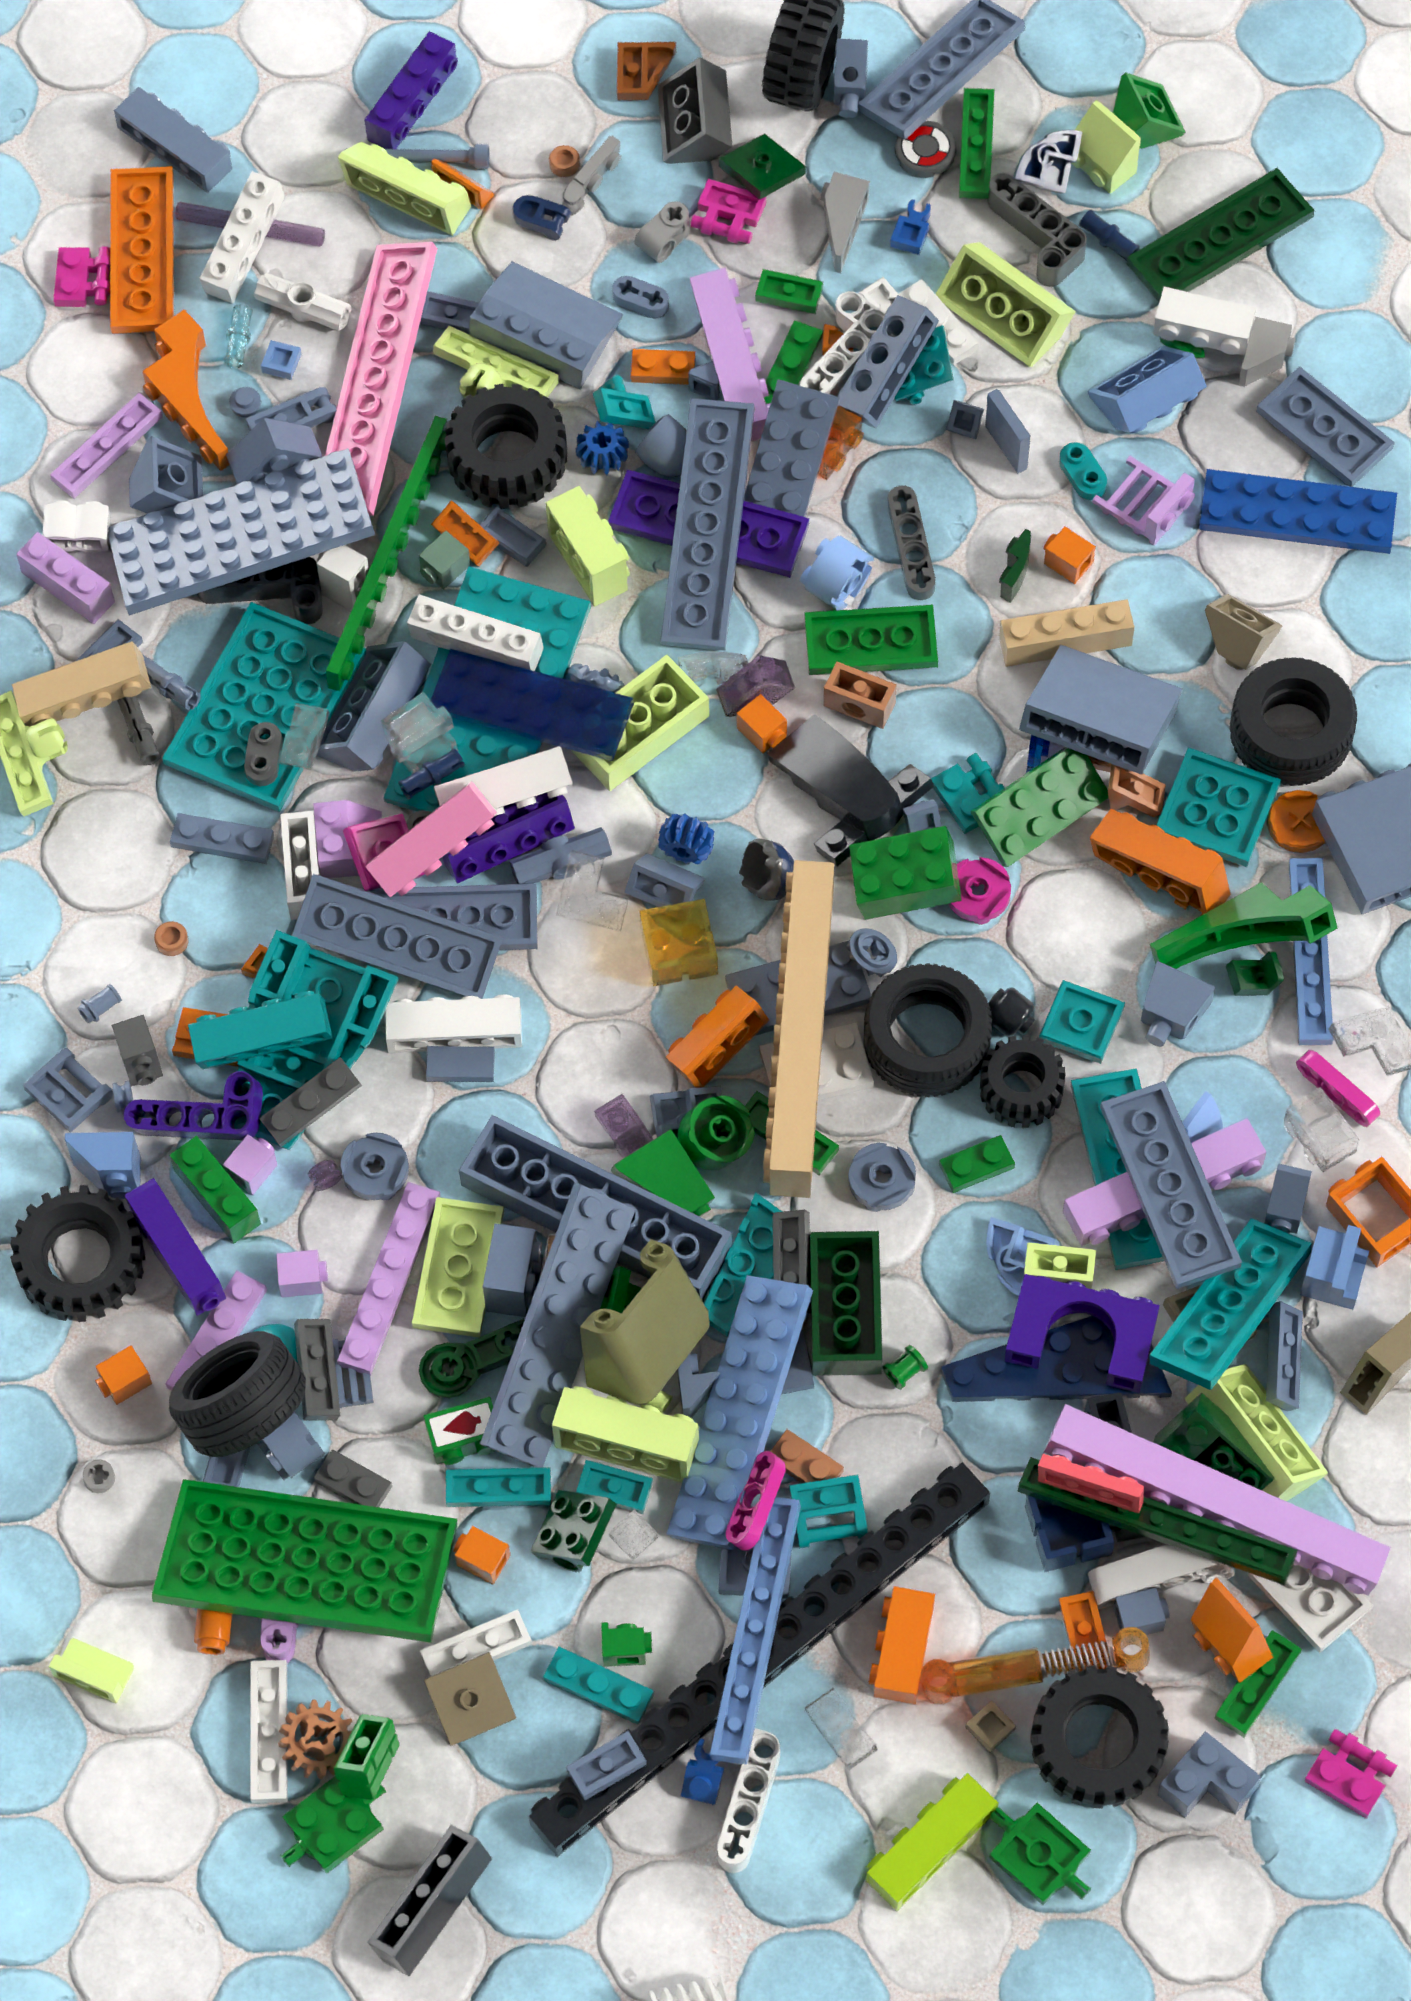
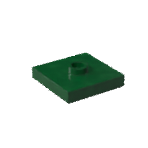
M765 133L719 158V167L759 200L804 176L806 172V166Z

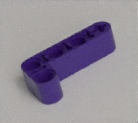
M236 1071L226 1079L223 1103L138 1099L133 1100L125 1107L123 1113L124 1120L129 1127L145 1136L182 1138L198 1136L202 1139L243 1140L247 1134L254 1137L259 1130L263 1089L260 1082L244 1071ZM250 1082L248 1093L244 1096H238V1089L241 1084ZM146 1112L151 1117L156 1118V1121L152 1118H142L141 1122H138V1118L144 1117ZM176 1112H181L180 1122L175 1126H170V1117ZM208 1114H214L213 1123L209 1127L202 1128L203 1118ZM246 1115V1124L241 1129L236 1130L234 1128L236 1119Z

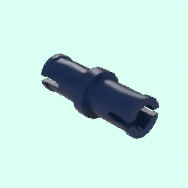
M1089 210L1079 223L1081 228H1084L1100 240L1099 244L1104 248L1109 247L1124 258L1126 262L1127 257L1140 248L1138 244H1135L1119 232L1120 228L1117 225H1110L1095 214L1093 210Z
M453 748L450 752L432 763L429 761L422 764V769L398 782L401 791L410 800L413 796L431 785L437 786L441 784V779L465 766L461 755Z

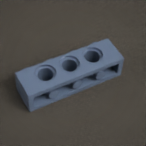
M899 295L896 296L892 305L888 307L884 319L877 331L871 336L863 355L856 362L853 372L838 393L840 399L837 407L848 417L875 429L877 428L939 322L927 307Z

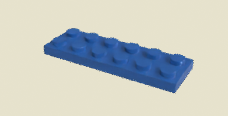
M1207 469L1199 530L1390 554L1397 492Z

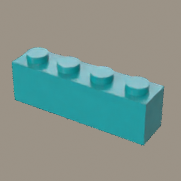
M304 991L295 994V999L283 1002L281 999H271L264 1001L262 1007L250 1010L249 1007H238L231 1009L229 1015L216 1017L213 1014L201 1016L196 1019V1023L188 1024L195 1062L204 1070L333 1039L325 1000L319 993L314 994L313 991Z

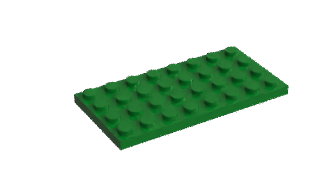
M183 1479L152 1591V1602L431 1643L457 1531V1518Z

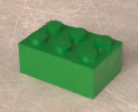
M946 826L849 845L856 903L865 920L962 901L954 842Z

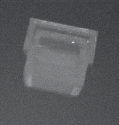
M424 692L380 720L392 754L399 764L403 762L411 774L422 769V764L429 761L432 763L450 752L453 748L458 751L456 741L449 733V730L454 728L451 715L444 706L436 709Z

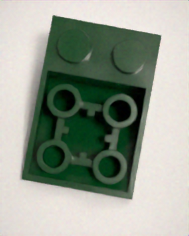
M1202 1392L1154 1437L1153 1443L1259 1490H1263L1274 1480V1476L1228 1415Z

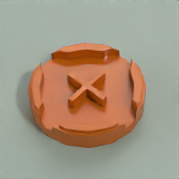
M1294 790L1282 794L1272 804L1268 814L1267 827L1270 836L1280 847L1290 852L1306 853L1314 851L1326 843L1312 816L1316 800L1318 799L1316 794L1310 791Z

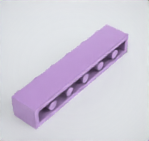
M726 267L690 277L693 294L724 401L754 404L755 412L751 441L761 439L771 403L765 404L764 397L769 396L765 379H758L756 372L762 371L757 352L750 353L749 347L754 346L750 328L743 329L742 322L747 321L743 304H736L735 297L740 296L735 278H728Z
M1248 1118L1191 1143L1208 1184L1214 1190L1224 1188L1231 1183L1233 1178L1243 1174L1247 1177L1258 1172L1264 1164L1267 1153ZM1127 1172L1065 1199L1063 1213L1081 1246L1090 1242L1092 1245L1099 1244L1109 1238L1110 1233L1119 1229L1128 1231L1136 1227L1140 1220L1146 1217Z

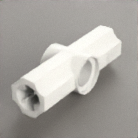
M268 273L261 275L254 293L256 300L290 312L291 316L299 322L312 320L338 331L344 329L351 312L350 304L316 292L314 287L308 282L292 283Z

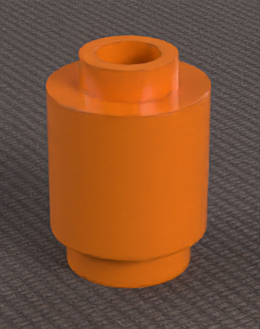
M197 1609L194 1642L197 1644L198 1652L208 1655L225 1653V1647L230 1642L231 1613Z

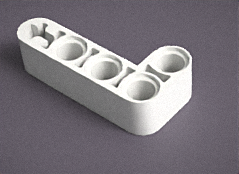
M847 291L839 295L836 300V322L845 333L802 378L800 386L838 396L840 389L846 384L853 372L856 362L867 348L871 336L877 331L870 330L869 328L879 327L885 317V312L856 292ZM846 310H854L855 312H853V313H846L845 311H846ZM851 347V348H857V349H860V350L857 351V352H851V351H849V350H847V349H849V348ZM830 370H839L840 372L834 374V373H830L829 371H830Z
M1168 1544L1097 1567L1088 1573L1098 1609L1113 1608L1115 1597L1152 1588H1157V1591L1161 1592L1197 1579L1210 1584L1216 1577L1221 1582L1235 1575L1233 1567Z
M757 1728L754 1729L747 1765L731 1763L741 1766L717 1846L719 1865L729 1873L741 1872L750 1861L780 1761V1743L777 1737L770 1732ZM764 1745L771 1747L774 1753L768 1758H760L755 1754V1750L759 1746ZM750 1779H758L764 1784L763 1788L757 1792L747 1790L744 1785ZM745 1812L749 1813L754 1819L749 1825L741 1826L734 1821L735 1816ZM735 1836L740 1839L739 1854H736L734 1859L728 1858V1852H731L733 1849Z

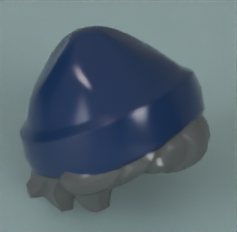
M761 838L750 841L743 853L744 857L739 870V874L744 877L742 885L760 899L767 901L782 899L786 896L787 872H793L794 859L780 843Z

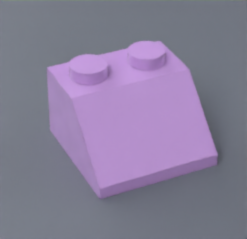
M348 800L313 803L318 863L321 876L329 879L359 876L343 830L348 826L381 819L382 812Z

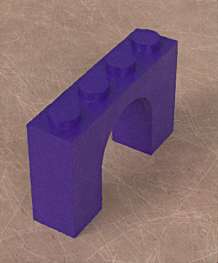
M1024 1274L1006 1347L1005 1361L1038 1369L1045 1339L1051 1326L1057 1320L1069 1314H1088L1101 1320L1110 1330L1114 1340V1350L1106 1385L1140 1393L1160 1305L1153 1304V1301L1144 1297H1134L1133 1299L1123 1297L1110 1289H1101L1100 1291L1088 1289L1084 1284L1076 1281L1063 1283L1051 1280L1045 1276Z

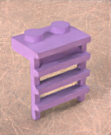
M1129 456L1126 459V463L1134 468L1131 474L1108 501L1096 495L1092 503L1102 508V513L1107 516L1111 514L1116 517L1119 524H1126L1133 528L1136 535L1142 534L1150 539L1149 543L1155 546L1161 537L1170 530L1181 513L1192 503L1195 497V493H1193L1195 479L1183 473L1174 484L1132 456ZM1142 474L1150 478L1123 512L1115 507ZM1158 484L1166 488L1139 521L1131 518L1133 513Z

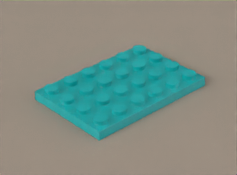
M250 602L199 692L201 698L198 705L194 709L189 710L162 758L164 765L280 812L367 654L366 648L363 647L360 655H355L353 659L354 669L350 680L344 681L340 691L330 689L327 686L326 669L340 638ZM269 722L280 729L283 740L278 776L274 782L267 786H256L249 782L244 768L249 733L255 725ZM264 734L260 736V738L264 740L270 737L269 734ZM259 763L255 767L261 769L264 768L266 764Z

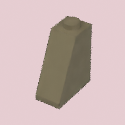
M1411 1312L1365 1351L1340 1392L1366 1415L1411 1369Z

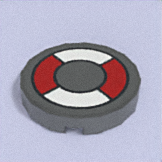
M925 121L905 140L897 136L895 144L896 159L900 162L901 168L913 176L929 178L934 177V174L939 172L942 174L950 168L955 160L956 142L954 135L947 127L937 122Z

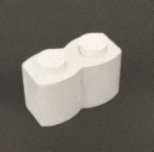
M56 501L52 504H47L44 507L42 535L65 552L75 550L82 552L108 551V530L111 520L109 506L96 501H89L77 506L66 501Z

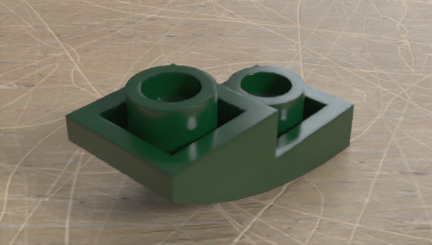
M1026 528L1019 538H1012L1005 552L1008 554L1007 567L999 579L1001 584L1000 597L1009 603L1017 595L1028 568L1031 531Z

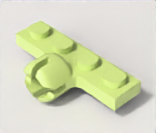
M451 326L447 327L433 346L434 355L468 370L460 380L459 389L464 398L470 394L472 397L476 396V390L484 387L487 390L493 389L495 384H504V387H512V384L522 385L523 390L528 391L529 388L539 391L540 398H542L543 396L548 397L558 384V374Z
M11 690L0 695V757L19 811L25 817L54 804L42 772V766L47 761L65 754L68 750L67 741L63 743V739H65L64 732L53 718L33 726H26L19 717L15 696Z

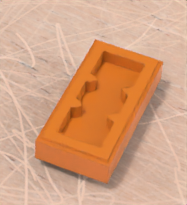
M452 500L431 523L441 534L447 531L467 547L470 560L478 567L481 566L500 543Z

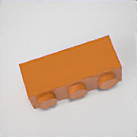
M894 1586L892 1597L885 1596L881 1617L887 1618L885 1631L878 1630L875 1651H880L881 1655L879 1664L872 1663L868 1682L869 1685H875L874 1697L916 1705L935 1603L934 1593Z

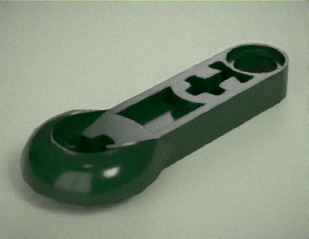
M525 1318L467 1343L435 1345L426 1351L420 1360L419 1375L422 1384L428 1392L437 1397L453 1398L462 1395L470 1389L482 1374L510 1362L514 1349H511L509 1345L503 1346L505 1345V1338L510 1337L512 1341L518 1340ZM448 1363L450 1368L454 1365V1375L446 1376V1372L443 1375L440 1374L443 1364Z

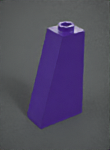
M152 1178L125 1194V1199L140 1233L195 1314L198 1316L205 1311H211L220 1302L227 1299L219 1279L156 1180Z

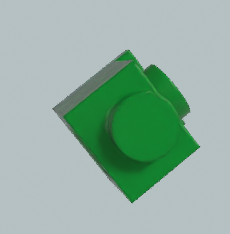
M601 1622L604 1667L646 1665L645 1653H652L651 1632H644V1627H637L636 1624L632 1623L619 1624L616 1626V1629H609L608 1622Z

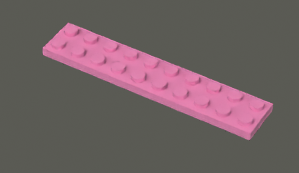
M433 242L382 244L376 246L336 409L337 412L335 413L325 454L327 456L332 452H339L349 448L369 516H374L434 266L437 247Z

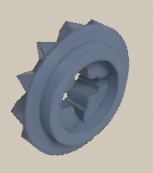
M864 928L857 930L850 937L846 947L851 951L849 959L857 961V969L864 968L868 976L876 973L880 978L894 969L897 963V952L892 942L884 934L874 929ZM869 947L872 951V955L875 956V959H872L870 957V953L867 951Z

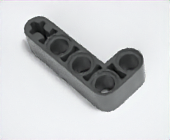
M1006 173L996 174L989 183L988 205L990 209L1042 249L1038 254L1037 280L1044 286H1057L1084 261L1086 234L1021 182L1013 180V176Z

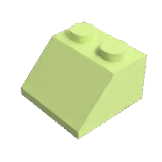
M1096 100L1075 129L1083 131L1077 162L1072 163V165L1076 168H1081L1090 176L1096 186L1103 187L1111 194L1137 173L1141 137Z

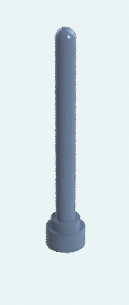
M476 144L475 147H470L469 150L385 149L389 155L397 159L398 157H403L410 162H431L435 158L443 162H466L470 166H475L476 169H489V144Z

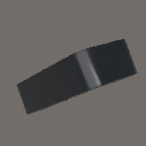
M312 557L303 558L243 578L247 580L244 583L233 581L197 593L198 598L206 604L291 598L295 618L308 625L316 623L321 618L323 612L319 573L316 561ZM304 574L311 575L308 578H300V576ZM271 577H279L274 581L268 580ZM306 602L313 603L310 606H301L303 603Z

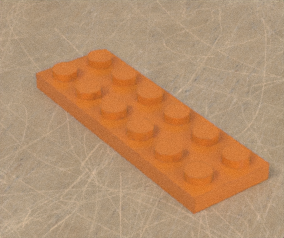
M173 167L111 169L112 334L155 332L154 329L174 316Z

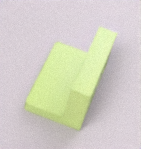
M72 1638L62 1657L57 1654L54 1655L49 1668L53 1677L117 1704L134 1670V1665L129 1661Z

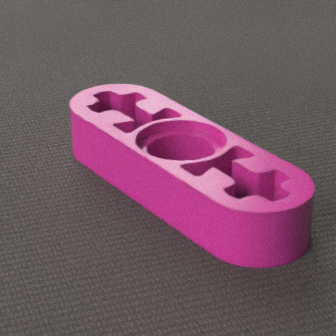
M1308 1050L1296 1061V1066L1301 1074L1358 1124L1368 1127L1380 1116V1110L1375 1102L1316 1051Z
M764 1451L757 1455L748 1482L742 1492L746 1491L742 1504H740V1494L726 1529V1539L743 1551L751 1549L759 1541L785 1474L786 1466L784 1461L770 1451ZM758 1494H761L758 1503L751 1507L753 1499Z

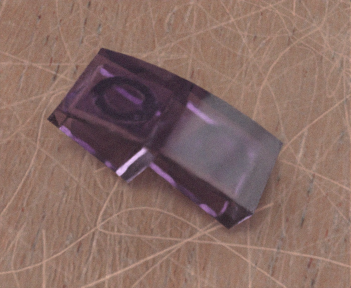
M620 1094L594 1111L596 1119L614 1141V1146L623 1159L654 1140L623 1094Z

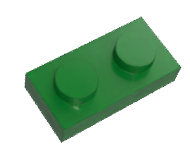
M763 269L755 293V301L816 314L823 291V281Z
M999 1135L940 1159L939 1166L952 1192L956 1193L1014 1169L1015 1162L1002 1136Z

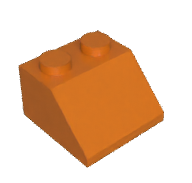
M1216 1577L1210 1582L1190 1619L1196 1631L1192 1637L1204 1652L1209 1649L1216 1656L1213 1659L1215 1664L1225 1676L1231 1673L1240 1683L1272 1659L1273 1656L1259 1624Z

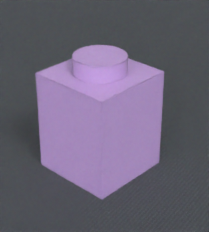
M247 1134L223 1163V1168L239 1187L253 1196L277 1167L275 1149L262 1138L256 1140Z
M318 1250L276 1253L278 1285L281 1297L323 1294L322 1282L328 1281L326 1261H320Z

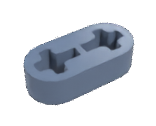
M621 276L613 283V300L618 306L654 319L660 318L668 312V294L661 287L631 276ZM627 288L632 289V293L628 292L626 293V295L621 294V291L625 292ZM655 299L660 300V303H656L654 306L650 305V302H654Z

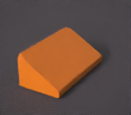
M435 158L431 161L432 171L441 180L449 184L455 182L463 186L467 190L470 203L475 207L483 209L494 197L492 191L448 163Z

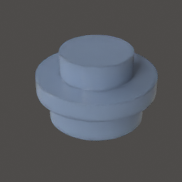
M250 387L238 388L230 396V408L242 418L253 416L261 406L260 395L255 389Z

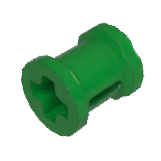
M912 1345L906 1346L904 1348L905 1352L892 1363L887 1362L882 1367L887 1378L899 1390L903 1389L906 1386L905 1382L919 1371L925 1372L928 1369L925 1359Z

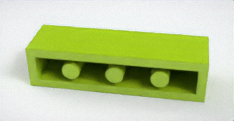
M968 1773L960 1780L957 1777L953 1778L942 1790L944 1796L935 1805L929 1802L917 1815L919 1821L910 1830L907 1827L900 1830L892 1840L894 1846L885 1855L879 1852L867 1864L866 1868L869 1871L866 1874V1882L896 1911L989 1820L990 1815L998 1808L999 1802Z

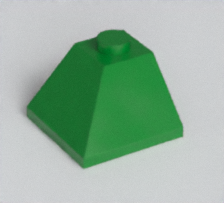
M1127 72L1121 76L1113 114L1141 137L1139 149L1181 137L1186 133L1162 84Z

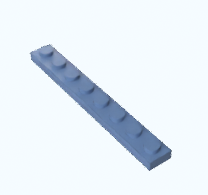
M775 1497L760 1539L754 1546L710 1752L712 1760L747 1765L801 1508L799 1500Z

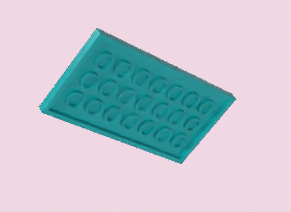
M468 566L454 606L540 633L544 649L531 677L439 647L385 791L384 802L416 812L435 811L440 805L433 785L409 800L401 791L398 782L422 769V764L429 761L432 763L450 752L453 748L459 752L465 766L441 779V784L539 753L563 687L564 678L568 673L590 612L591 601Z

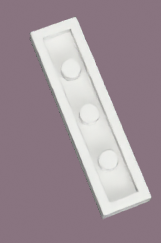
M286 1660L251 1661V1803L288 1802L287 1760L284 1761L282 1759L283 1755L287 1752V1748L278 1747L280 1739L286 1737L279 1733L282 1724H287L285 1720L287 1716Z

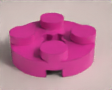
M982 857L979 860L969 861V859L957 863L962 901L949 903L951 910L959 917L979 925L987 924L991 919L1001 915L1007 908L1011 897L1010 878L1005 868L992 859ZM983 884L985 886V894L974 895L970 887L972 885L978 887Z

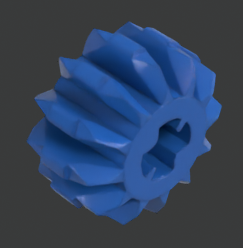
M597 420L595 428L585 425L584 434H578L576 439L577 447L575 448L576 456L580 459L583 469L591 467L593 475L598 470H603L607 476L609 468L619 471L621 462L627 461L629 440L627 437H624L622 427L614 429L612 423L601 426V423Z
M672 814L661 825L658 847L665 851L666 856L673 857L676 861H684L686 864L690 862L700 864L703 860H707L708 855L712 852L715 831L708 827L707 822L699 821L697 816L693 818L687 814L682 816Z

